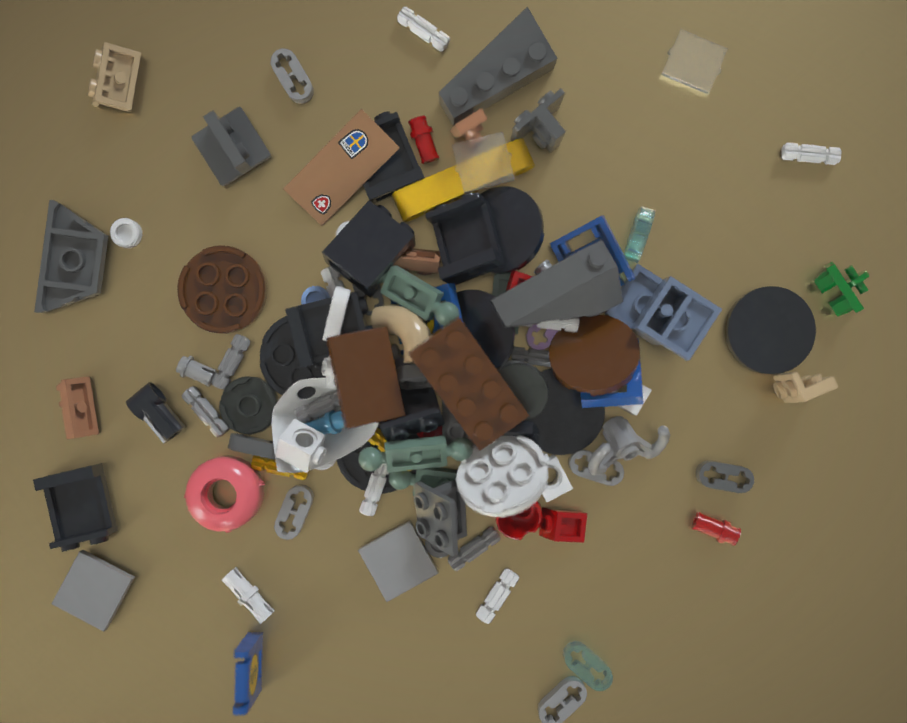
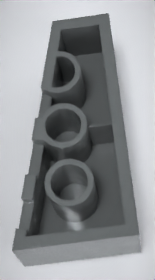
M528 6L439 91V103L453 126L482 108L484 110L554 70L557 56Z

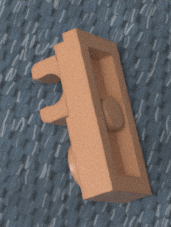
M482 108L455 124L450 130L455 139L464 136L471 148L483 141L479 132L484 129L481 124L487 120V117Z
M407 248L392 266H399L406 271L408 269L416 271L421 275H431L439 273L438 268H440L441 256L440 252L435 250L415 248L411 250Z
M90 376L61 380L56 389L60 391L61 402H59V406L63 408L62 414L67 440L99 434Z

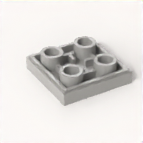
M410 520L358 549L386 602L439 573Z
M81 550L57 592L52 605L104 632L108 629L135 577L93 554Z

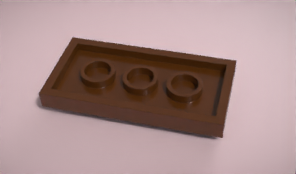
M459 316L408 351L409 356L479 451L529 417L524 407Z

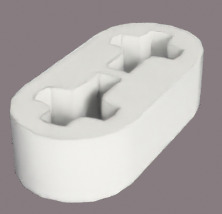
M336 286L323 340L326 341L327 337L341 334L350 298V289Z

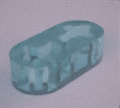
M644 206L639 207L624 250L626 260L639 262L655 217V210Z
M579 641L570 642L565 646L563 657L566 665L595 691H604L611 686L613 682L612 671L591 649ZM582 650L581 655L586 663L583 665L577 659L572 662V651L579 653ZM591 667L599 673L604 670L605 679L603 681L600 679L594 681L595 678L590 671Z

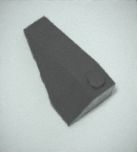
M601 240L492 299L490 303L504 328L540 324L541 322L551 320L562 321L574 317L597 316L621 304L623 297L618 267Z

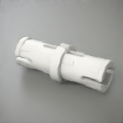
M237 567L221 580L239 599L237 602L240 606L244 605L260 624L275 611L257 592L259 590L257 586H252Z

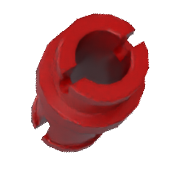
M425 115L408 121L412 130L410 136L416 142L422 164L439 159L431 135L433 129L432 126H428Z
M697 512L691 527L692 530H697L716 538V541L719 543L727 542L733 546L737 544L741 535V528L732 526L731 522L727 520L721 522L700 512Z

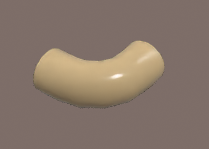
M388 305L373 309L371 316L373 329L387 326L388 334L399 336L403 343L404 363L415 364L408 351L431 336L430 329L423 318L403 306Z

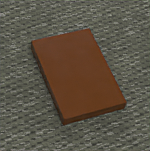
M387 326L327 337L326 341L344 428L349 429L405 416Z

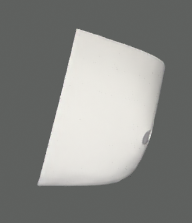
M326 377L303 379L295 382L274 406L271 425L277 472H304L276 457L278 439L294 419L297 420L296 409L304 405L309 406V403L329 394L333 395L337 391V389L326 388ZM304 387H313L316 390L315 394L307 399H301L297 396L298 391ZM375 422L349 429L342 428V431L338 434H326L323 446L326 448V453L322 461L318 465L314 463L310 470L329 464L362 447L374 435L379 423Z

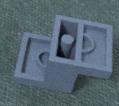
M636 264L632 270L635 280L629 282L626 279L625 285L621 287L623 302L607 310L604 314L624 322L636 335L650 344L662 345L684 360L690 361L722 309L673 277L661 279L641 265Z

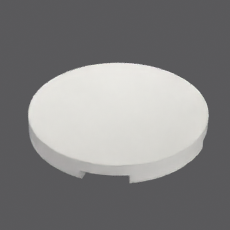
M522 435L517 437L501 436L481 451L473 444L471 457L460 463L456 484L462 499L474 511L492 517L510 516L527 509L539 499L547 485L548 466L541 448L531 439Z

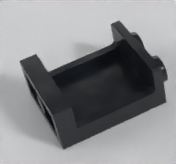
M390 111L374 117V122L400 148L363 184L367 196L373 204L391 198L392 193L398 189L425 178L417 163L397 112L391 114Z
M465 194L460 200L450 204H440L433 211L425 214L426 220L434 228L443 264L442 267L438 268L440 279L445 283H455L457 285L506 267L489 202L481 194Z
M368 201L322 251L326 264L371 298L378 290L377 282L390 269V266L399 259L407 248L412 250L416 246L415 233L406 223L401 222L399 224L394 220L391 213L380 204L376 206L371 201Z
M358 291L350 293L340 335L373 329L372 325L367 326L364 314L369 313L365 296L360 297ZM333 297L285 309L300 368L321 362L324 358L329 357L327 341L323 340V335Z
M404 356L394 359L396 369L400 366L411 365L404 363ZM434 388L400 389L405 416L381 421L380 427L386 441L390 442L405 440L410 435L419 432H431L436 430L438 426L445 425Z
M102 463L33 479L35 491L43 490L55 538L53 542L49 543L50 549L61 547V551L65 552L79 548V542L87 540L90 541V545L102 543L109 540L108 535L118 531Z

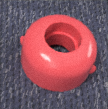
M232 455L219 456L207 460L194 470L187 482L184 498L188 511L201 526L209 530L229 533L246 524L258 513L264 498L265 483L259 472L252 469L251 463L247 460ZM218 480H226L235 488L236 501L230 507L219 505L213 498L212 489Z

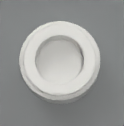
M120 218L112 224L110 237L120 247L133 248L142 239V229L137 222L129 218Z

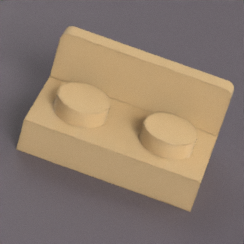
M104 42L101 50H95L92 67L98 68L96 79H90L87 96L93 97V106L98 107L101 104L127 112L131 111L141 52Z
M798 372L782 373L773 376L776 382L773 384L775 393L785 403L806 402L838 388L834 376L821 377L820 373L813 376L806 375L801 378Z

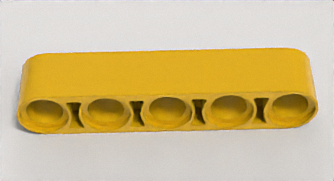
M519 138L398 189L392 193V197L402 221L408 222L433 211L440 204L453 203L460 200L465 194L478 193L534 168L535 164L524 138Z

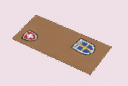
M361 108L283 190L322 226L400 147Z

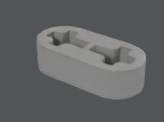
M281 48L276 50L271 57L270 63L288 96L293 102L298 104L308 102L313 96L314 88L297 57L289 49ZM282 58L290 61L291 73L287 74L286 70L280 67V60ZM296 78L300 85H306L304 87L305 93L302 95L294 92L296 88L292 81Z
M583 449L570 455L568 460L569 468L580 477L609 486L617 485L624 477L623 466L618 461L612 463L614 464L613 469L617 471V475L610 476L609 480H607L606 474L592 475L588 467H583L579 471L578 465L574 463L576 458L581 459L583 455H586V460L589 462L594 452Z
M296 485L286 494L274 525L275 532L280 538L285 540L293 539L302 530L314 500L313 491L308 486ZM303 491L307 503L302 502L298 510L294 509L296 499L292 496ZM293 514L295 517L292 525L296 527V530L291 529L287 533L284 531L285 526L281 522H286L290 515Z
M575 676L566 677L539 702L538 714L542 723H563L585 702L587 690L582 680ZM569 686L574 689L578 687L579 695L576 697L572 694L568 696L567 688ZM561 703L556 708L557 715L555 717L551 714L546 716V707L549 706L553 709Z

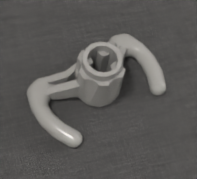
M622 416L611 418L603 425V435L607 443H603L591 456L588 464L589 472L592 475H601L618 459L628 461L637 455L646 459L658 456L669 443V429L664 425L658 428V439L651 445L635 433L627 419H624Z

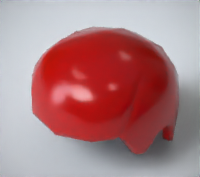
M536 501L530 507L517 514L496 517L498 530L505 537L514 540H522L526 534L530 532L535 533L543 518L541 504Z

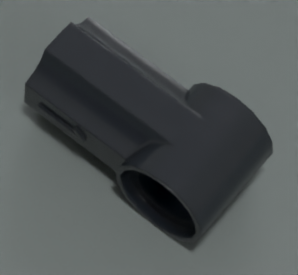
M148 382L126 400V405L138 419L148 424L164 444L182 432L185 426L166 404L167 399L163 392L155 384Z

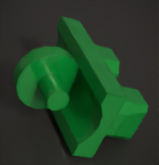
M832 261L825 265L826 270L821 272L813 281L822 294L836 285L838 286L842 294L828 302L837 317L852 310L855 313L863 310L864 307L851 288L855 286L860 294L868 291L863 282L870 276L868 271L864 270L857 273L854 267L850 265L844 269L849 277L848 280H845Z

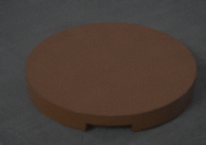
M212 246L203 249L187 265H184L179 276L177 293L181 308L194 324L209 332L228 334L248 327L257 319L266 302L267 283L261 267L250 255L231 246Z
M606 315L579 317L577 332H566L565 328H561V331H557L549 348L550 366L556 379L567 389L571 388L579 392L591 393V396L604 395L622 388L633 378L640 360V346L633 330L619 319Z

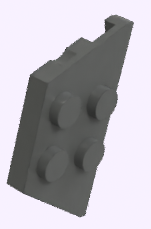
M49 200L34 310L36 313H46L101 294L108 235L55 200Z

